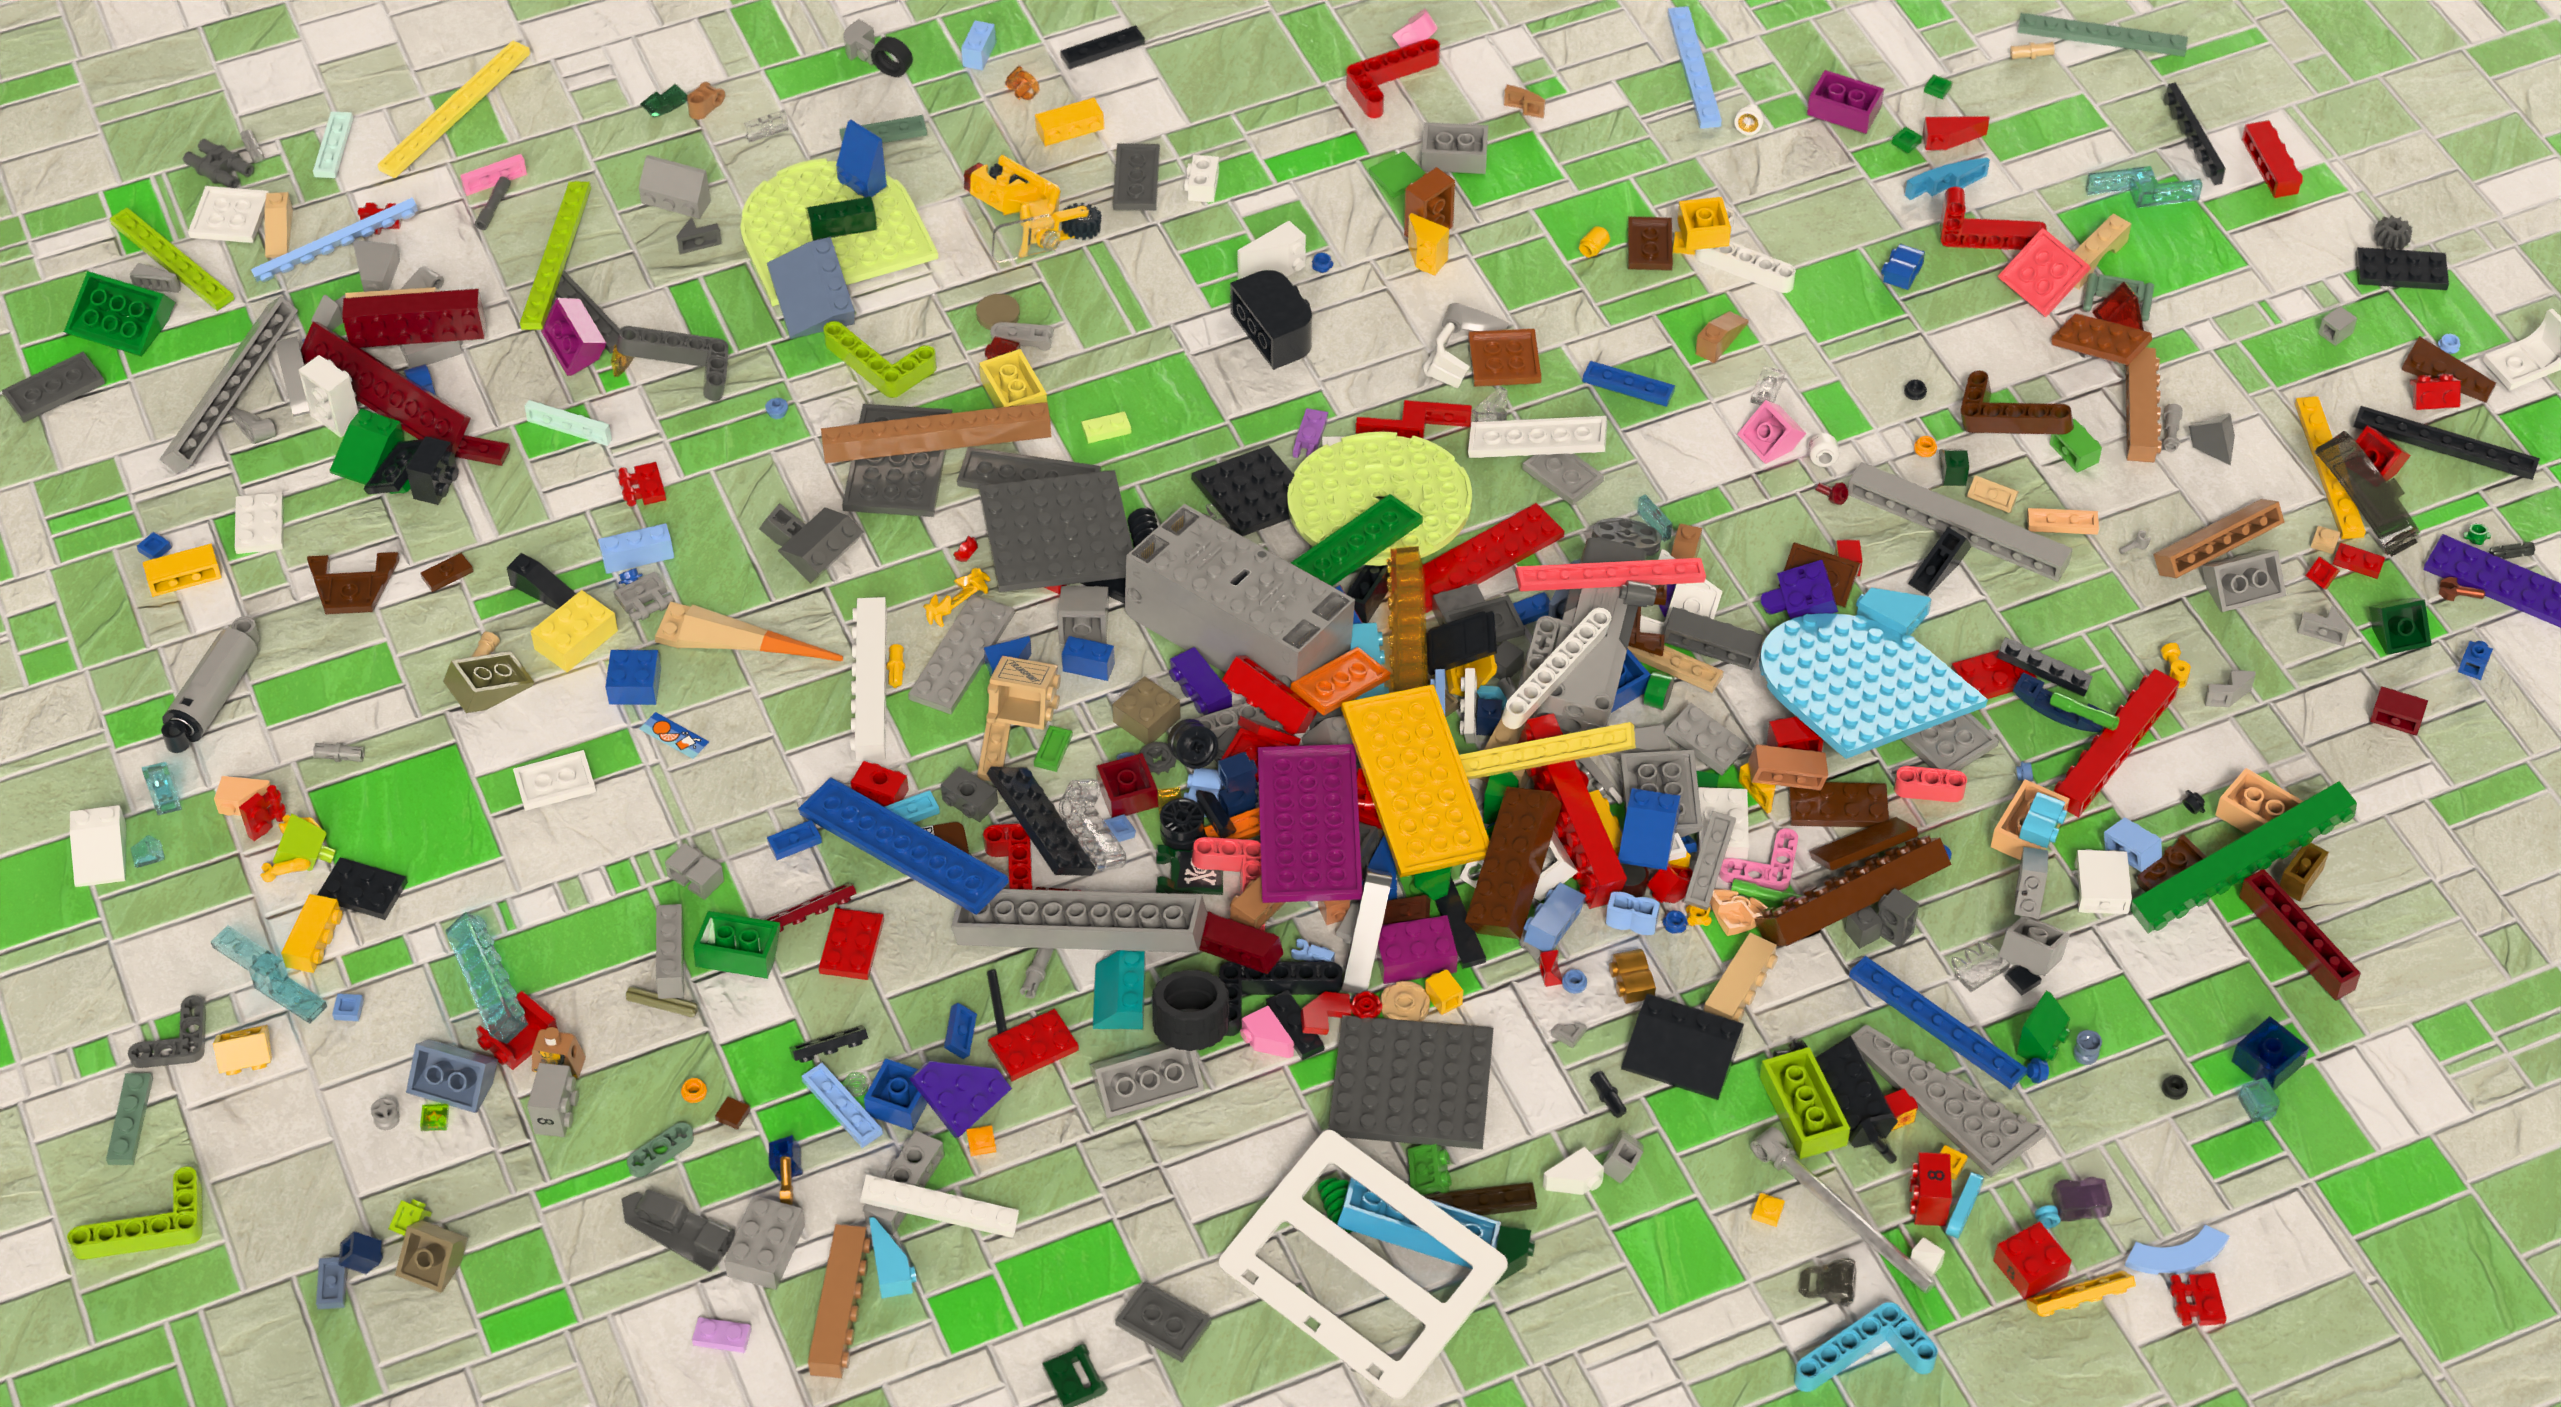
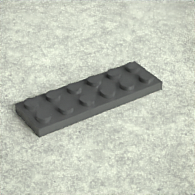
M968 447L957 484L960 487L979 489V485L1101 472V466Z

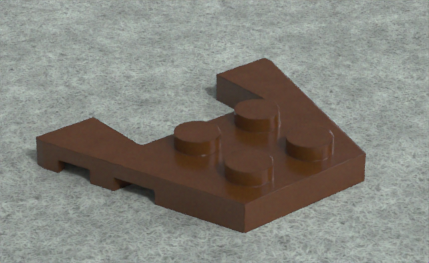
M398 552L377 553L376 569L373 572L329 574L330 560L328 555L307 556L308 565L325 614L373 612L399 562Z
M1667 584L1658 585L1654 604L1666 606ZM1638 606L1628 646L1663 656L1665 635L1640 632L1641 607Z

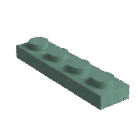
M923 115L861 125L880 137L882 143L927 135ZM846 128L839 129L841 141H843Z
M125 1073L106 1157L108 1165H134L153 1081L151 1073Z

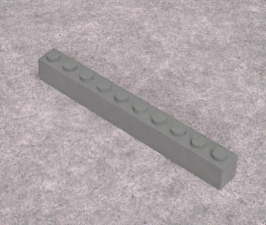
M280 296L266 306L159 459L176 474L193 463L272 349L275 341L278 340L298 310L286 299Z
M1861 462L1849 480L1848 492L1851 497L1941 534L1949 527L1966 537L1972 547L2058 582L2070 563L2072 548L2050 540L2042 535L1994 517L1874 466Z

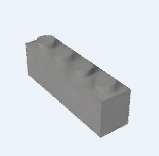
M682 904L656 905V984L658 999L684 998V922Z

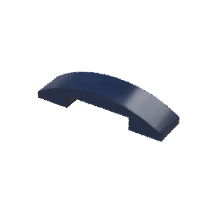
M2024 672L2022 673L2013 692L2031 708L2063 725L2083 731L2101 732L2103 726L2077 714L2069 713L2050 705V699L2054 693L2043 688L2045 682ZM2088 703V705H2087V706H2089V707H2091V708H2094V709H2096V710H2102V709H2100V708H2098V707H2096V706H2094V705H2092V704H2089V703Z

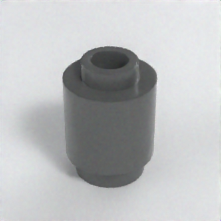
M1627 580L1625 585L1622 584L1620 587L1619 598L1624 599L1623 604L1646 608L1647 606H1653L1655 601L1656 587H1651L1648 583Z

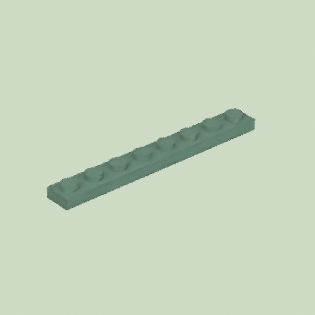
M2021 13L2018 33L2183 57L2186 54L2188 36Z

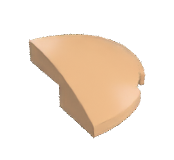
M1714 889L1710 902L1715 917L1727 936L1743 933L1758 927L1755 919L1762 916L1761 912L1768 907L1753 897L1749 900L1744 896H1738L1739 893L1736 891Z

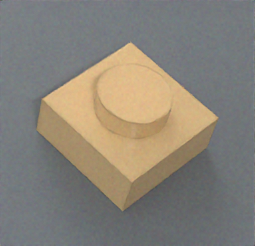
M2318 526L2311 548L2334 554L2341 532Z

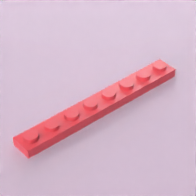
M1701 558L1518 566L1515 571L1520 592L1621 587L1622 584L1625 585L1627 580L1648 583L1650 585L1704 583L1706 579Z

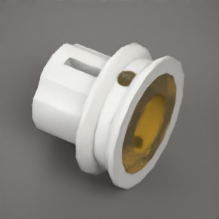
M1747 105L1740 109L1735 118L1737 130L1745 135L1756 134L1761 129L1763 123L1761 111L1755 105Z

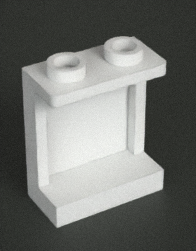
M2077 850L2074 864L2078 870L2080 897L2078 912L2128 914L2132 896L2127 852L2116 850Z

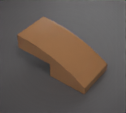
M1506 85L1504 106L1523 109V115L1544 118L1545 99L1529 90Z

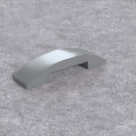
M295 336L275 341L293 417L308 414L310 411L299 374V369L304 366L298 338Z

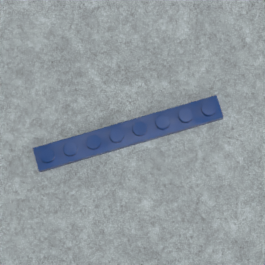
M1864 956L1850 970V978L2010 1090L2026 1075L2027 1068L1867 956Z

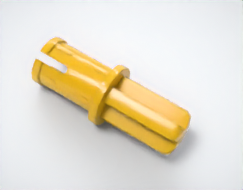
M899 644L889 647V662L886 664L889 671L888 684L892 688L901 686L903 682V671L905 669V663L903 662L904 648Z

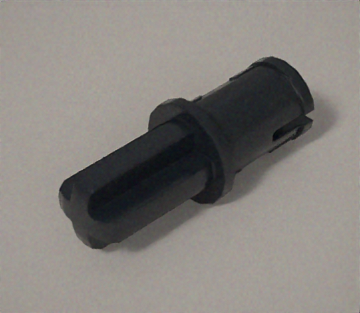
M1603 1071L1594 1073L1590 1077V1082L1598 1091L1600 1101L1605 1102L1613 1116L1616 1118L1622 1117L1627 1112V1109L1617 1095V1088L1610 1084Z

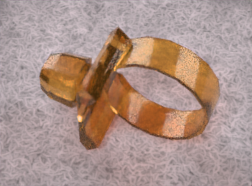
M1018 66L1005 81L1006 87L1014 90V94L1019 100L1021 98L1031 100L1040 91V86L1035 77L1023 71L1021 66ZM1031 88L1033 90V94L1028 92Z

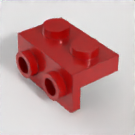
M2440 374L2439 378L2419 375L2417 379L2410 380V385L2413 386V409L2460 407L2461 380L2454 378L2453 374Z

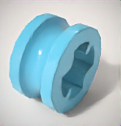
M2043 1206L2037 1209L2034 1214L2037 1223L2040 1221L2046 1229L2057 1226L2061 1221L2059 1215H2057L2058 1209L2055 1206Z

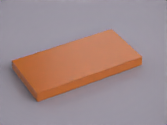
M1356 647L1292 682L1290 689L1324 716L1341 707L1343 702L1351 701L1388 681L1391 672L1359 647Z

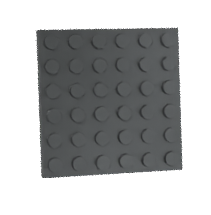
M1115 470L979 485V495L999 592L1126 578V555L1133 550Z
M1342 1015L1328 1130L1336 1132L1343 1138L1483 1149L1494 1028L1384 1018L1362 1019L1357 1016Z

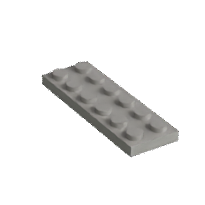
M972 594L908 693L909 700L952 715L985 662L984 647L996 645L1015 614L1014 608Z

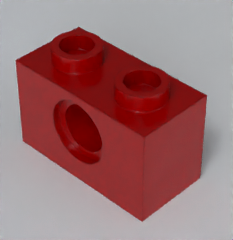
M866 761L862 762L851 780V789L883 807L903 800L909 791L907 775L900 771H893L879 764Z

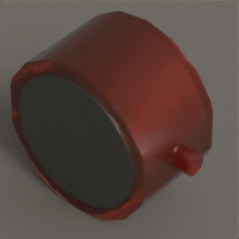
M1620 863L1627 877L1621 892L1628 893L1635 898L1645 895L1647 884L1649 883L1647 867Z

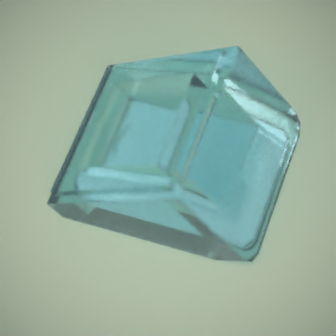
M147 835L130 848L134 865L137 868L165 859L161 842L150 835Z

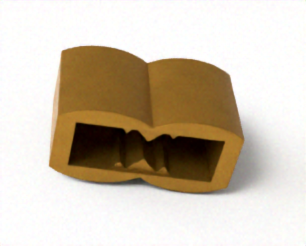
M1643 949L1613 954L1612 962L1609 963L1611 977H1616L1617 994L1619 997H1623L1625 1004L1644 1001L1647 993L1655 996V982Z

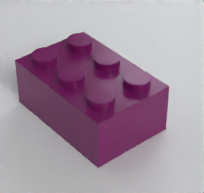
M1824 70L1809 96L1807 115L1867 134L1882 108L1884 88Z
M1447 915L1382 925L1376 956L1383 984L1426 978L1446 969L1450 974L1457 973L1458 954Z

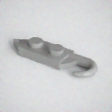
M1590 757L1577 759L1584 766L1580 770L1586 773L1589 780L1595 779L1597 783L1594 786L1597 790L1599 789L1603 796L1608 794L1612 800L1615 799L1619 804L1624 801L1614 784Z

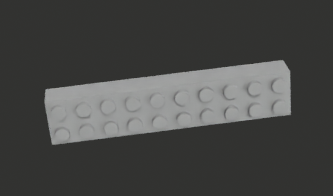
M1002 889L977 915L957 904L951 927L957 944L964 946L1198 953L1207 918V910L1202 894Z

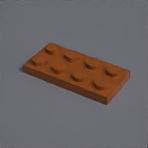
M2075 313L2053 335L2051 341L2054 346L2129 365L2152 341V333Z

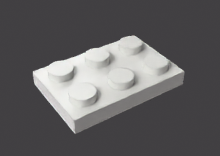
M282 492L236 496V554L283 549L284 497Z
M584 750L513 769L525 811L596 792Z

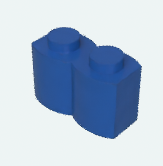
M1899 244L1897 249L1892 250L1889 263L1885 262L1881 272L1884 275L1883 282L1909 290L1923 266L1925 251Z

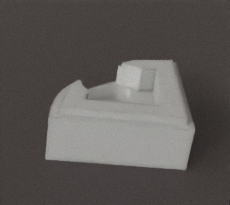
M1580 1023L1565 1026L1559 1025L1552 1031V1037L1574 1048L1587 1031V1026Z

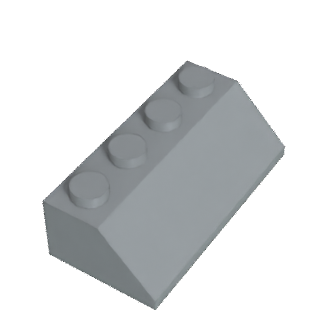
M1164 1043L1090 1064L1095 1089L1106 1118L1205 1091L1195 1050H1178Z

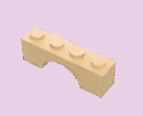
M2112 214L2074 251L2078 257L2091 267L2090 271L2077 283L2075 288L2079 290L2087 282L2088 275L2094 272L2097 264L2108 251L2116 254L2128 242L2132 223Z

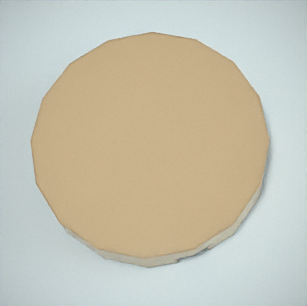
M1396 982V985L1391 987L1389 985L1381 994V1013L1385 1019L1422 1022L1429 1013V995H1427L1421 985L1414 982Z

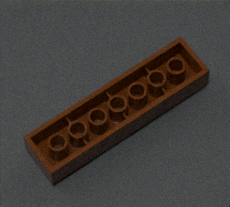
M1930 835L1922 838L1917 836L1905 841L1906 845L1901 848L1895 846L1884 851L1885 855L1880 858L1875 856L1865 860V865L1860 868L1854 866L1845 870V875L1840 878L1834 876L1823 881L1824 885L1819 888L1813 886L1804 890V895L1799 898L1793 896L1782 901L1783 905L1778 908L1773 906L1761 912L1762 916L1755 919L1762 938L1777 946H1788L1879 901L1885 894L1889 895L1894 888L1902 890L1952 865L1941 838H1930Z

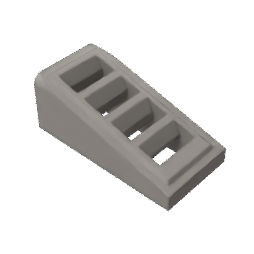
M138 263L130 273L132 284L135 286L163 292L179 293L181 290L176 274Z

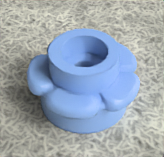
M2445 334L2438 341V346L2448 354H2454L2459 351L2460 340L2456 335Z

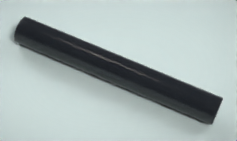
M989 970L987 972L997 1033L1000 1034L1007 1031L997 971Z

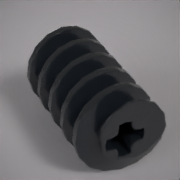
M1150 508L1137 509L1127 519L1134 548L1159 527L1155 518V512Z

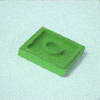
M1404 151L1369 168V174L1393 198L1405 193V189L1409 184L1414 183L1426 173Z

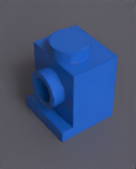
M2470 641L2462 658L2458 673L2481 680L2493 648L2488 647L2487 643L2483 641ZM2467 662L2479 666L2480 669L2467 665Z

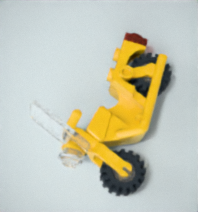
M1001 155L998 163L990 168L989 175L988 165H983L980 162L965 170L964 189L969 191L971 195L989 204L996 210L1003 212V215L1020 212V220L998 225L994 229L992 258L995 262L1000 263L1046 251L1050 252L1058 248L1060 241L1071 238L1079 239V237H1082V240H1086V237L1092 239L1093 236L1096 237L1100 233L1102 215L1100 210L1097 211V207L1091 208V204L1084 206V203H1081V205L1073 203V206L1068 205L1063 211H1059L1060 188L1004 155ZM1062 222V225H1061V229H1062V230L1058 231V230H1059V223Z

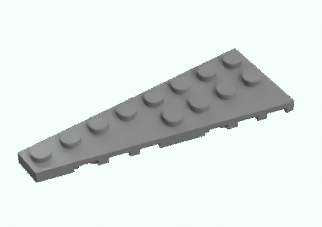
M1865 1025L1851 1035L1865 1061L1896 1090L1899 1091L1905 1088L1909 1096L1915 1098L1918 1110L1990 1177L1994 1176L2046 1136L2047 1131L2043 1127L2037 1128L2027 1122V1118L2021 1114L2017 1116L2005 1109L2004 1104L1989 1100L1981 1094V1091L1952 1074L1947 1075L1941 1072L1930 1061L1926 1063L1914 1056L1913 1051L1898 1047L1891 1042L1890 1038L1870 1026Z

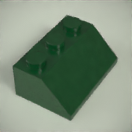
M871 196L805 208L813 241L877 230L875 208Z

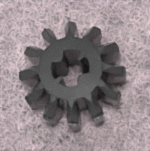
M2393 215L2390 218L2383 217L2375 226L2374 240L2378 242V246H2384L2385 249L2403 250L2411 241L2412 227L2408 225V221H2402L2401 217L2394 218Z

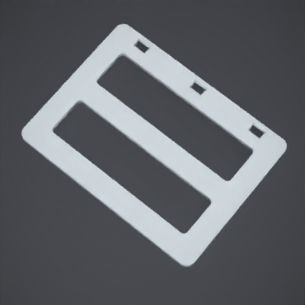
M1327 1130L1320 1134L1219 1259V1264L1223 1271L1395 1400L1402 1399L1407 1395L1508 1267L1507 1259L1502 1253L1332 1130ZM1329 1165L1337 1166L1473 1266L1471 1273L1446 1303L1438 1301L1303 1200L1304 1195ZM1288 1222L1426 1325L1425 1330L1401 1360L1394 1361L1257 1257L1258 1251L1281 1223ZM1248 1270L1259 1277L1254 1285L1243 1277ZM1310 1317L1321 1324L1316 1332L1305 1324ZM1373 1364L1384 1372L1380 1379H1377L1367 1371Z

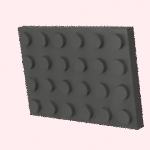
M863 404L859 424L952 413V409ZM946 449L851 460L842 503L843 511L934 517Z

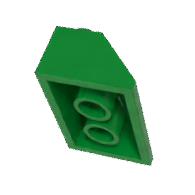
M708 911L693 945L695 967L768 979L775 961L780 923Z

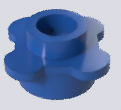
M633 568L619 574L621 581L618 583L628 585L643 575L642 573L638 574L637 569Z

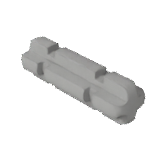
M248 129L242 131L240 134L241 139L245 143L254 163L262 162L264 160L263 153L259 149L260 147L255 137H253L252 131Z

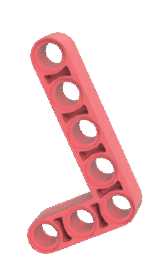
M1201 837L1194 842L1191 860L1193 865L1199 869L1240 872L1241 895L1246 890L1249 882L1256 880L1261 875V843L1255 840ZM1265 924L1259 930L1265 931Z

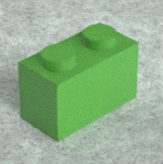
M2074 418L2073 430L2062 435L2051 434L2049 444L2078 473L2099 463L2102 447L2087 432L2086 428L2080 425Z

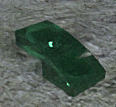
M675 83L661 95L657 91L641 102L640 105L652 117H658L685 104L688 95Z

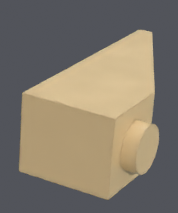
M288 192L266 193V258L280 257L289 252L293 209Z

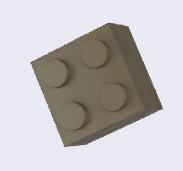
M1145 676L1112 704L1113 722L1145 745L1155 742L1181 719L1180 700Z

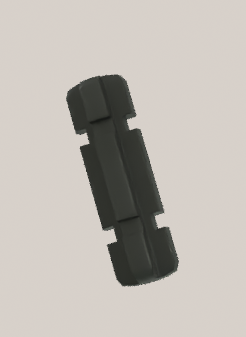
M2524 542L2523 545L2521 543L2502 545V548L2494 546L2489 549L2490 554L2500 558L2503 557V559L2522 557V554L2524 556H2531L2535 552L2533 542Z

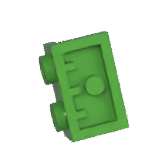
M1423 1144L1409 1148L1410 1187L1421 1195L1437 1191L1440 1193L1450 1192L1449 1186L1452 1185V1180L1448 1172V1164H1450L1448 1151L1441 1146H1437V1144Z

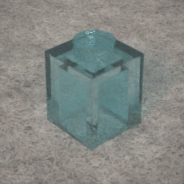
M2266 1077L2242 1085L2238 1099L2252 1123L2261 1120L2268 1121L2276 1116L2280 1100Z

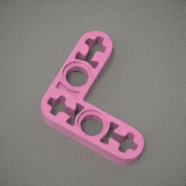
M1789 828L1778 831L1771 865L1727 858L1723 861L1719 873L1720 878L1728 883H1733L1735 878L1755 883L1758 886L1785 891L1790 885L1798 843L1797 833ZM1785 839H1790L1788 848H1783ZM1784 856L1789 859V862L1779 863L1776 858ZM1729 868L1733 869L1732 873L1728 872ZM1757 871L1761 874V877L1751 878L1748 873ZM1778 871L1783 872L1781 881H1776Z

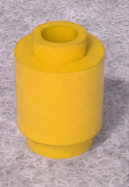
M1594 227L1580 241V252L1588 258L1596 256L1610 242L1608 231L1602 227Z

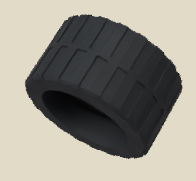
M1201 970L1177 971L1163 977L1161 981H1158L1152 992L1153 1028L1155 1035L1165 1045L1178 1050H1203L1214 1046L1217 1042L1219 1043L1226 1036L1229 1028V992L1226 984L1217 976ZM1190 1008L1200 1009V1011L1185 1012L1180 1010Z

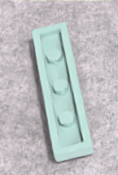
M351 112L330 113L313 169L314 177L336 178L353 122Z
M530 400L524 406L528 422L607 446L612 440L609 424L602 421H596Z

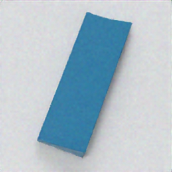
M1352 1177L1350 1178L1337 1226L1473 1269V1266ZM1428 1199L1496 1249L1501 1222Z

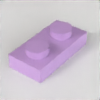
M698 1317L692 1343L694 1346L745 1353L751 1333V1326L749 1324Z

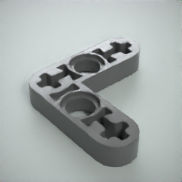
M192 995L182 1001L179 1038L133 1044L128 1049V1057L131 1064L136 1068H147L199 1061L205 1052L206 1008L202 998ZM192 1006H196L194 1008L195 1016H192L190 1010H192ZM191 1025L199 1026L196 1032H186V1029ZM190 1042H193L195 1046L193 1052H189L191 1050ZM166 1048L173 1050L168 1056L163 1057L159 1055Z

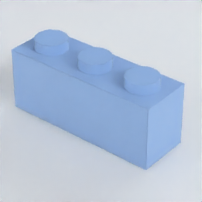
M666 523L598 539L606 574L674 558L672 542Z

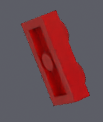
M2340 543L2332 565L2378 579L2386 557Z

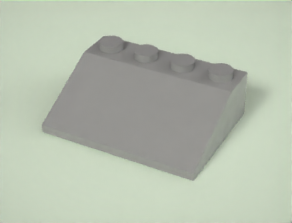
M1694 750L1621 753V779L1625 817L1632 788L1680 795V815L1676 833L1681 838L1702 831Z

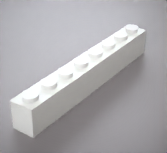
M885 597L857 598V608H853V622H857V626H852L853 640H856V644H852V656L856 658V662H852V676L856 677V681H852L851 687L852 695H856V699H851L852 714H855V718H851V732H855V737H851V751H856L857 761L886 760Z

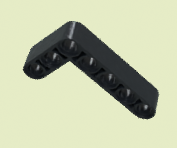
M1234 962L1224 963L1220 967L1219 978L1226 984L1228 989L1229 1019H1233L1229 1020L1226 1036H1235L1242 1028V995H1277L1286 990H1289L1291 995H1321L1324 992L1339 993L1342 989L1343 981L1342 967L1335 962H1277L1271 971L1266 974Z

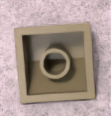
M423 1220L407 1226L395 1276L442 1293L462 1262L468 1237Z

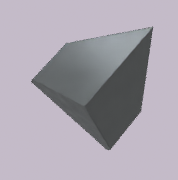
M2230 413L2189 426L2193 448L2231 466L2235 434Z

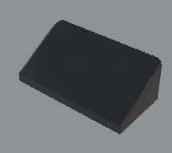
M1196 791L1197 803L1202 807L1205 816L1219 838H1226L1235 833V826L1216 796L1211 792Z

